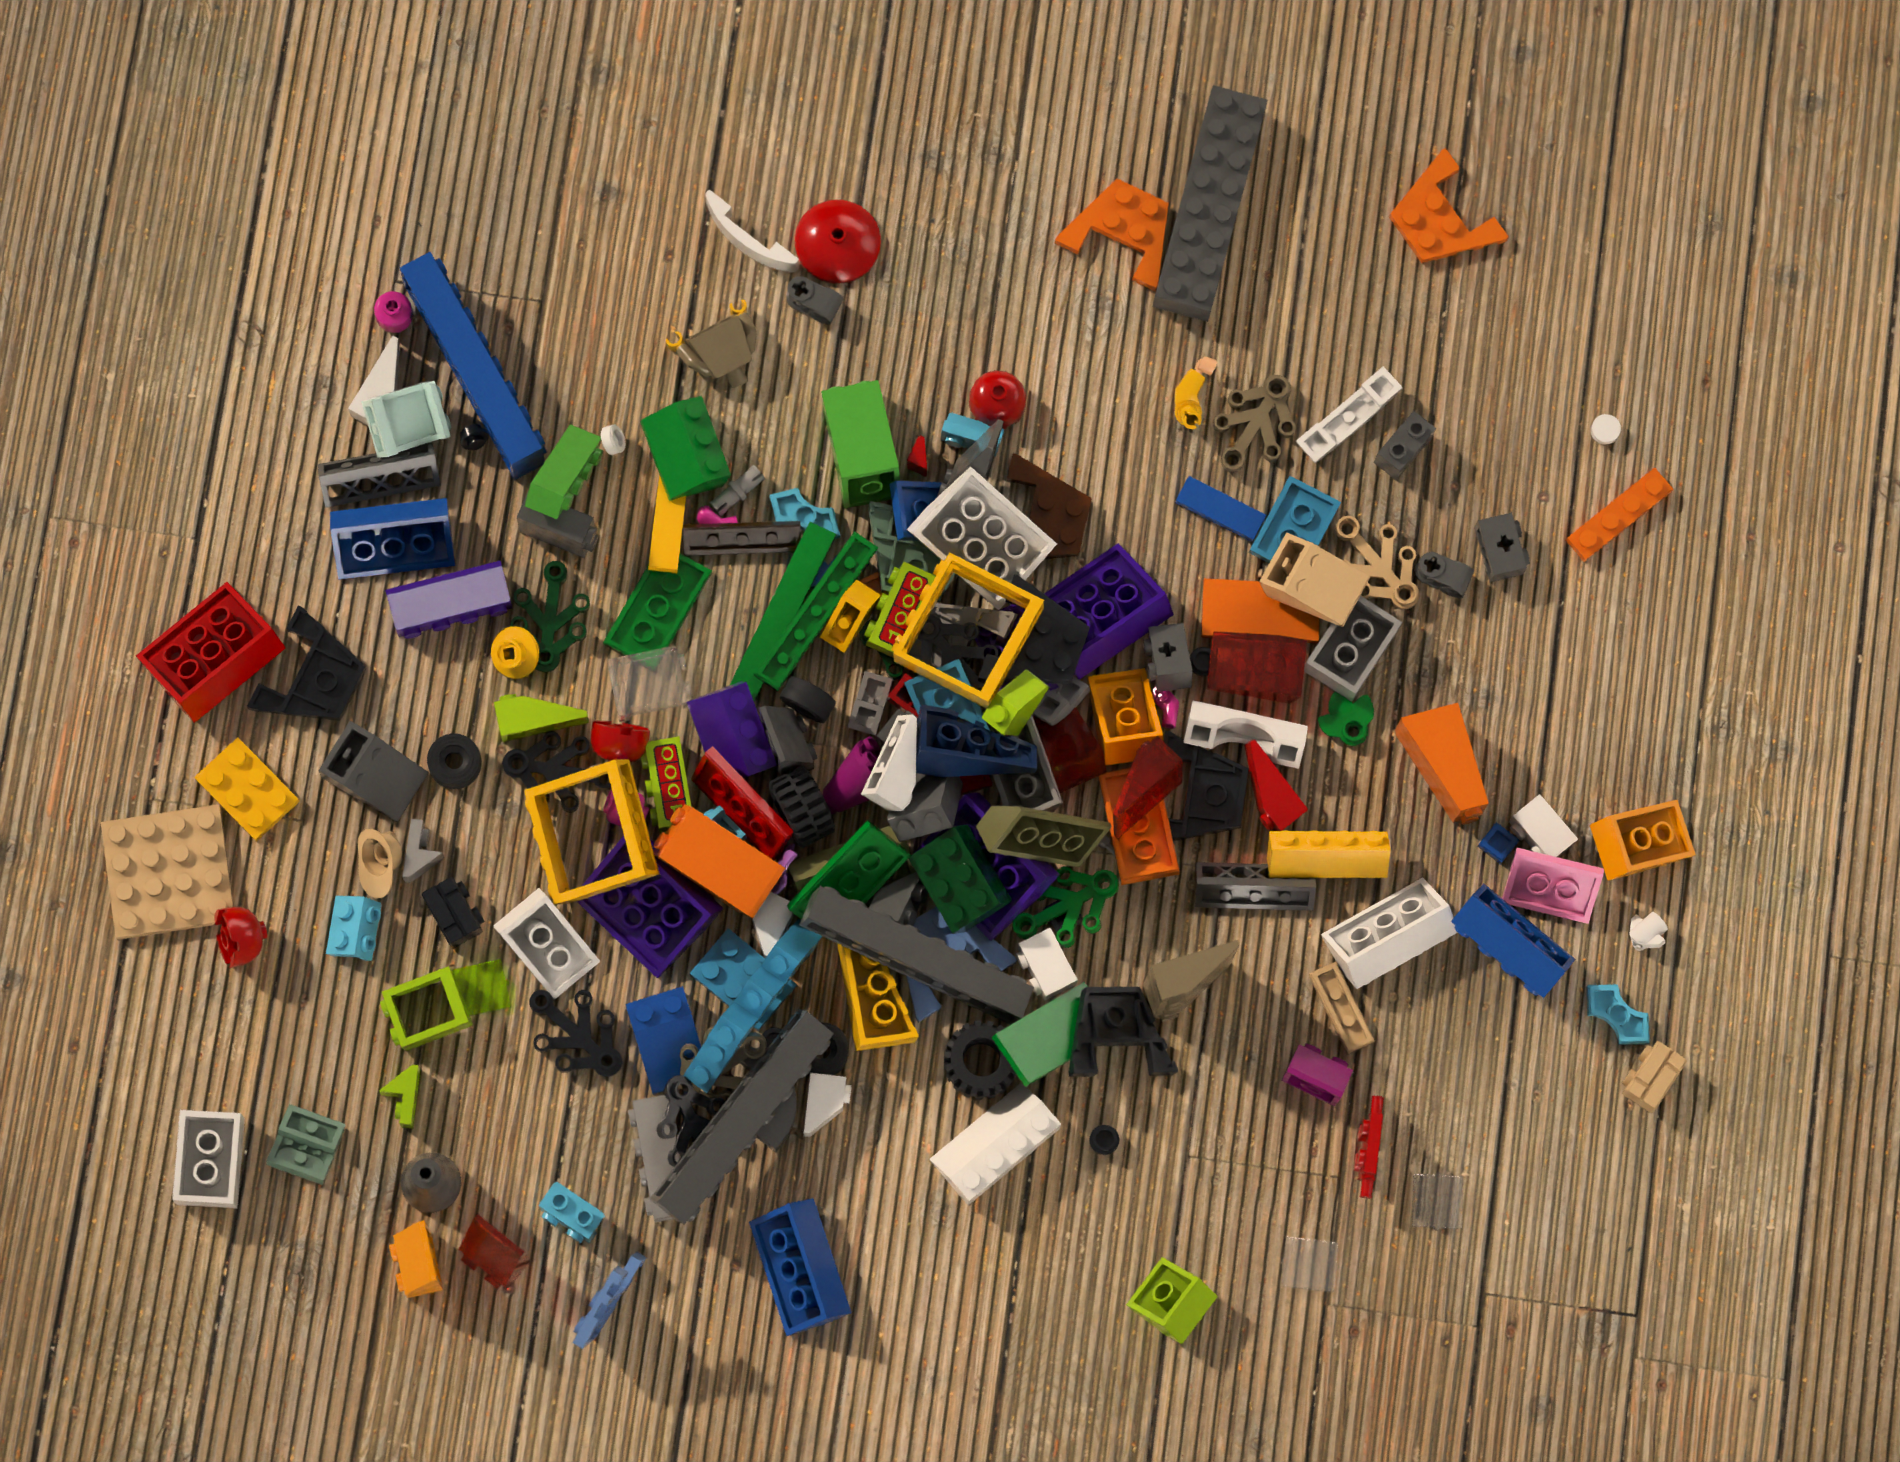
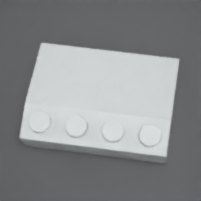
M971 466L930 503L907 529L940 560L945 561L950 552L1009 583L1012 582L1014 574L1026 580L1057 545L1056 542ZM961 577L996 609L1000 610L1006 603L1005 598Z

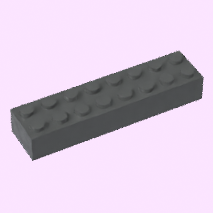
M1212 85L1152 307L1208 322L1265 114L1267 99Z

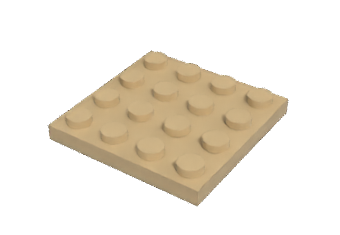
M219 804L101 822L115 938L117 940L215 925V912L218 909L234 907L221 806Z

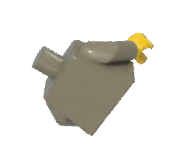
M741 300V310L734 309L733 304L730 303L731 316L690 336L685 341L681 333L676 331L675 334L679 339L677 343L672 344L666 338L669 349L672 352H676L689 368L704 377L712 376L717 379L726 374L732 388L746 383L748 380L741 366L752 361L751 354L755 351L757 335L756 328L750 315L747 313V302Z

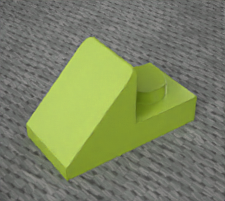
M412 1064L379 1090L382 1096L402 1098V1101H397L395 1108V1119H400L399 1124L401 1128L414 1129L421 1072L419 1065Z

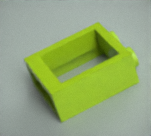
M449 966L382 991L384 1000L380 1001V1005L385 1017H390L394 1026V1028L390 1029L392 1039L396 1046L400 1045L405 1051L473 1026L454 970ZM442 981L455 1019L407 1037L394 998Z

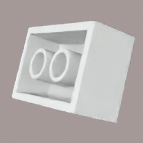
M180 1110L172 1199L176 1205L238 1207L245 1118L241 1113Z

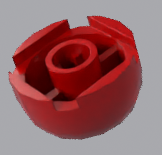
M994 370L983 374L975 381L970 390L969 408L975 420L992 426L999 419L1004 421L1002 428L1007 429L1008 426H1012L1020 421L1026 409L1027 396L1023 384L1016 376L1006 371Z
M593 721L591 744L598 757L608 760L607 762L615 759H629L630 762H635L646 752L645 747L650 737L649 728L629 723L612 724V721Z
M237 906L218 909L215 912L214 920L215 926L221 925L220 934L216 935L224 962L230 964V968L250 963L259 955L263 947V939L267 938L264 922H259L256 915L246 908Z

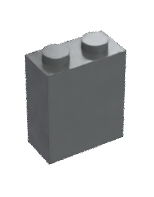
M526 495L517 515L520 533L582 558H585L588 551L592 552L598 540L594 517L569 508L568 511L563 510L558 519L525 507Z
M916 773V785L912 791L910 804L904 808V811H889L887 821L899 842L953 828L963 787V782L959 776L937 777Z

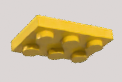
M238 737L194 777L256 842L300 802L283 782Z

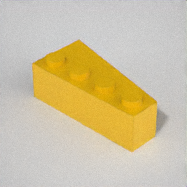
M837 943L855 1050L862 1051L914 1043L919 1038L918 1032L910 1020L907 1007L899 995L893 975L890 974L888 967Z

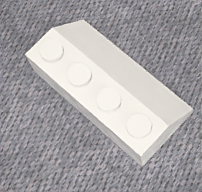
M1422 877L1321 935L1343 974L1358 989L1388 971L1394 970L1397 966L1413 957L1422 954L1436 944L1447 940L1458 932L1454 928L1455 925L1451 922L1454 917L1450 906Z
M1020 1083L929 1160L965 1203L970 1205L1060 1129L1061 1123L1036 1095Z

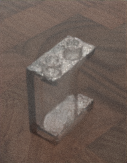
M676 645L606 660L619 722L631 720L630 716L677 706H682L683 709L688 708L686 702L688 699L693 698L690 682L683 681L682 671L687 670L684 654L677 653Z

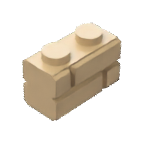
M1659 1041L1652 1047L1648 1044L1645 1046L1638 1057V1060L1642 1062L1637 1071L1631 1069L1622 1082L1626 1086L1622 1094L1650 1113L1657 1109L1687 1063V1059Z

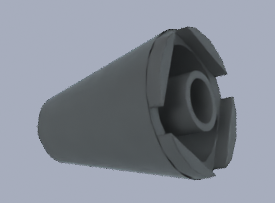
M424 1153L416 1156L406 1165L401 1177V1190L406 1201L415 1209L427 1213H435L451 1206L459 1196L462 1184L460 1172L455 1163L447 1156L439 1153ZM431 1174L428 1179H424L427 1175Z

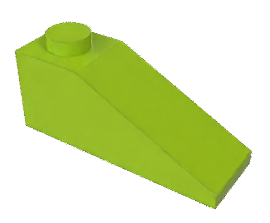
M507 694L499 697V701L493 702L503 742L589 723L586 710L526 696L517 697L516 694Z

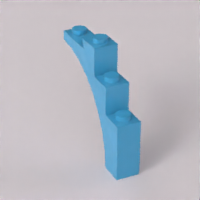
M798 919L778 940L762 965L748 979L735 1001L721 1015L707 1036V1040L683 1076L687 1077L705 1093L711 1090L743 1041L789 980L809 958L823 937L800 926L801 919Z

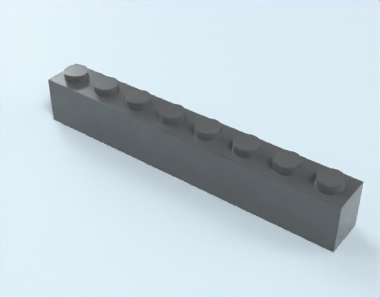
M820 886L812 893L800 926L1010 1025L1023 1018L1034 987L1026 984V980L1022 977L1007 975L992 963H982L974 959L973 955L967 951L952 949L947 946L945 941L935 937L929 938L921 934L920 930L914 926L902 925L893 921L894 918L889 914L883 912L876 913L868 909L867 905L859 900H849L842 897L840 892L834 888H823Z
M798 1009L767 1048L764 1055L760 1057L655 1191L650 1200L674 1220L684 1225L687 1221L691 1222L695 1219L701 1210L699 1207L706 1197H711L719 1187L718 1181L725 1173H730L738 1163L736 1158L743 1149L747 1150L752 1146L757 1138L755 1135L762 1125L766 1126L773 1119L775 1108L780 1102H785L791 1096L794 1090L792 1088L799 1078L802 1079L809 1073L812 1068L810 1063L817 1055H821L827 1050L831 1043L829 1039L834 1033L808 1011Z

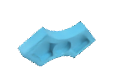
M798 488L769 495L776 522L800 521L801 529L804 532L809 522H812L835 533V539L841 538L833 508H818L809 504L802 497Z
M1617 984L1586 986L1588 1016L1598 1017L1606 1021L1615 1031L1619 1045H1647L1650 1043L1648 1013L1639 1012L1629 1007L1622 999Z

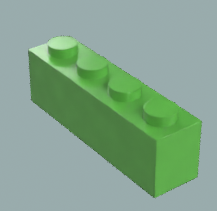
M570 424L532 480L525 507L558 519L563 510L568 511L573 502L574 495H579L584 480L588 481L593 467L597 466L603 454V450L599 449L601 436Z

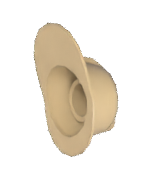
M365 829L358 838L360 882L369 896L375 899L383 898L392 888L393 871L400 866L403 859V851L394 832L380 833L374 829Z

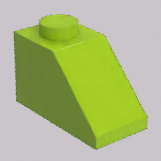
M1025 670L996 693L981 718L1002 735L1019 736L1048 691L1049 686L1030 671Z

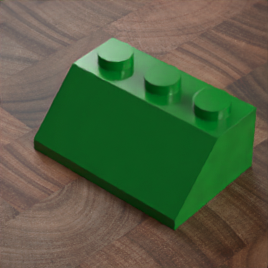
M702 395L674 402L641 419L642 429L669 501L724 486L731 473Z

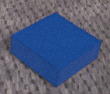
M1496 822L1477 847L1501 865L1519 842V839Z

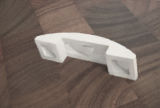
M711 190L707 191L706 204L715 224L736 248L755 261L774 269L787 272H796L799 269V259L778 242L768 250L730 220L732 217V207Z
M1383 366L1366 380L1359 390L1320 423L1317 422L1297 439L1296 443L1314 463L1318 462L1368 422L1403 387Z

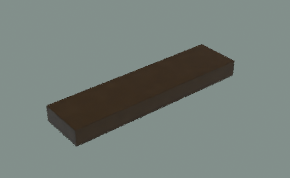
M800 521L683 524L684 556L795 552L801 540Z

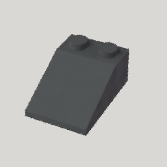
M998 419L957 459L953 470L947 469L938 496L970 466L986 481L988 480L1004 421Z
M760 707V720L777 764L775 767L779 777L799 766H803L808 771L813 770V760L817 759V755L812 742L807 744L803 736L807 729L802 716L796 717L794 710L791 708Z

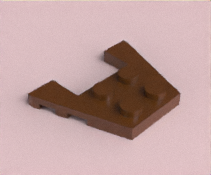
M1013 453L1007 481L1036 488L1029 519L1057 543L1045 559L1079 556L1092 498L1018 454Z

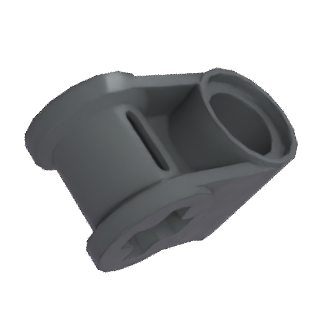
M798 276L791 279L788 284L786 301L793 309L810 316L822 324L830 325L843 301V296L831 288L817 284L806 277ZM799 290H803L804 293L800 297L795 295Z
M1436 552L1424 554L1414 570L1415 576L1419 581L1455 598L1464 597L1474 573L1470 566L1451 560ZM1428 563H1431V564L1433 565V566H1432V570H1433L1432 573H1429L1428 571H1426V570H1427V566H1426V565H1427Z

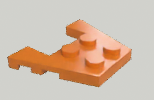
M1446 148L1441 150L1389 216L1421 263L1457 255L1459 252L1471 249H1481L1484 246L1495 243H1505L1509 238L1495 217L1469 231L1437 187V185L1460 170V167Z
M1117 178L1056 237L1054 244L1078 255L1091 229L1144 254L1132 281L1156 291L1159 281L1169 202Z

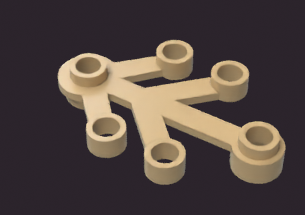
M1352 516L1340 518L1335 528L1336 535L1343 541H1350L1370 565L1351 564L1347 560L1343 561L1369 575L1370 578L1383 579L1389 586L1374 587L1367 583L1365 588L1368 590V595L1362 597L1367 600L1369 598L1390 599L1400 609H1410L1415 606L1419 600V589L1412 582V568L1416 558L1415 549L1411 546H1404L1400 549L1398 560L1402 565L1399 579L1392 571L1393 543L1397 536L1396 528L1391 524L1381 527L1379 531V539L1382 541L1380 558L1359 534L1360 524L1358 520ZM1349 526L1352 529V533L1344 534L1342 527ZM1383 531H1392L1393 537H1384ZM1405 551L1410 552L1412 559H1404L1402 553ZM1406 591L1410 597L1407 600H1403L1400 598L1399 593Z

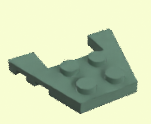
M870 501L868 511L873 543L878 547L875 556L881 593H889L892 584L887 582L894 566L900 569L903 562L933 574L936 565L941 560L920 541L897 540L896 536H892L893 505ZM953 573L952 576L950 577V579H949L947 585L945 586V588H944L942 594L940 595V597H939L937 603H939V602L941 601V599H942L944 593L946 592V590H947L949 584L951 583V581H952V579H953L955 573Z

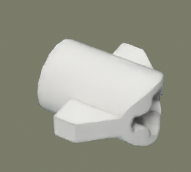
M1651 912L1644 919L1636 914L1631 918L1629 932L1633 947L1638 951L1646 948H1660L1665 944V939L1661 935L1668 930V927L1662 918L1654 912Z

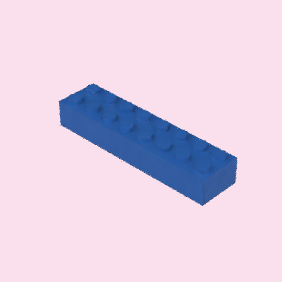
M428 252L401 266L399 269L404 287L514 480L541 467L545 462L544 454L547 453L544 447L546 444L538 429L532 431L531 417L524 405L518 406L517 393L510 380L504 382L503 368L496 356L490 357L488 341L482 331L476 332L475 319L468 307L462 308L461 294L454 282L449 284L450 281L446 275L448 272L440 258L435 260L431 252Z

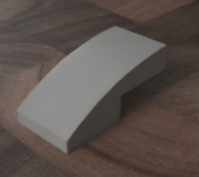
M868 671L864 672L848 728L876 736L886 706V698L890 693L893 683L892 678Z
M1073 677L1071 684H1058L1059 688L1046 692L1032 715L1051 726L1057 724L1090 692L1089 685Z

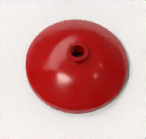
M847 200L824 201L809 209L799 221L795 232V251L803 268L813 277L827 283H848L864 276L876 263L881 248L880 231L872 215L860 205ZM841 232L843 237L836 239L833 237V233Z

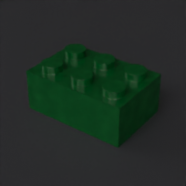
M968 825L954 826L908 858L952 934L967 932L1013 901Z

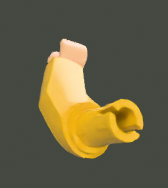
M1207 356L1198 360L1195 370L1189 369L1175 388V417L1180 424L1188 429H1196V423L1200 426L1202 421V410L1198 399V394L1205 382V377L1202 376V373L1211 376L1217 364L1216 360Z

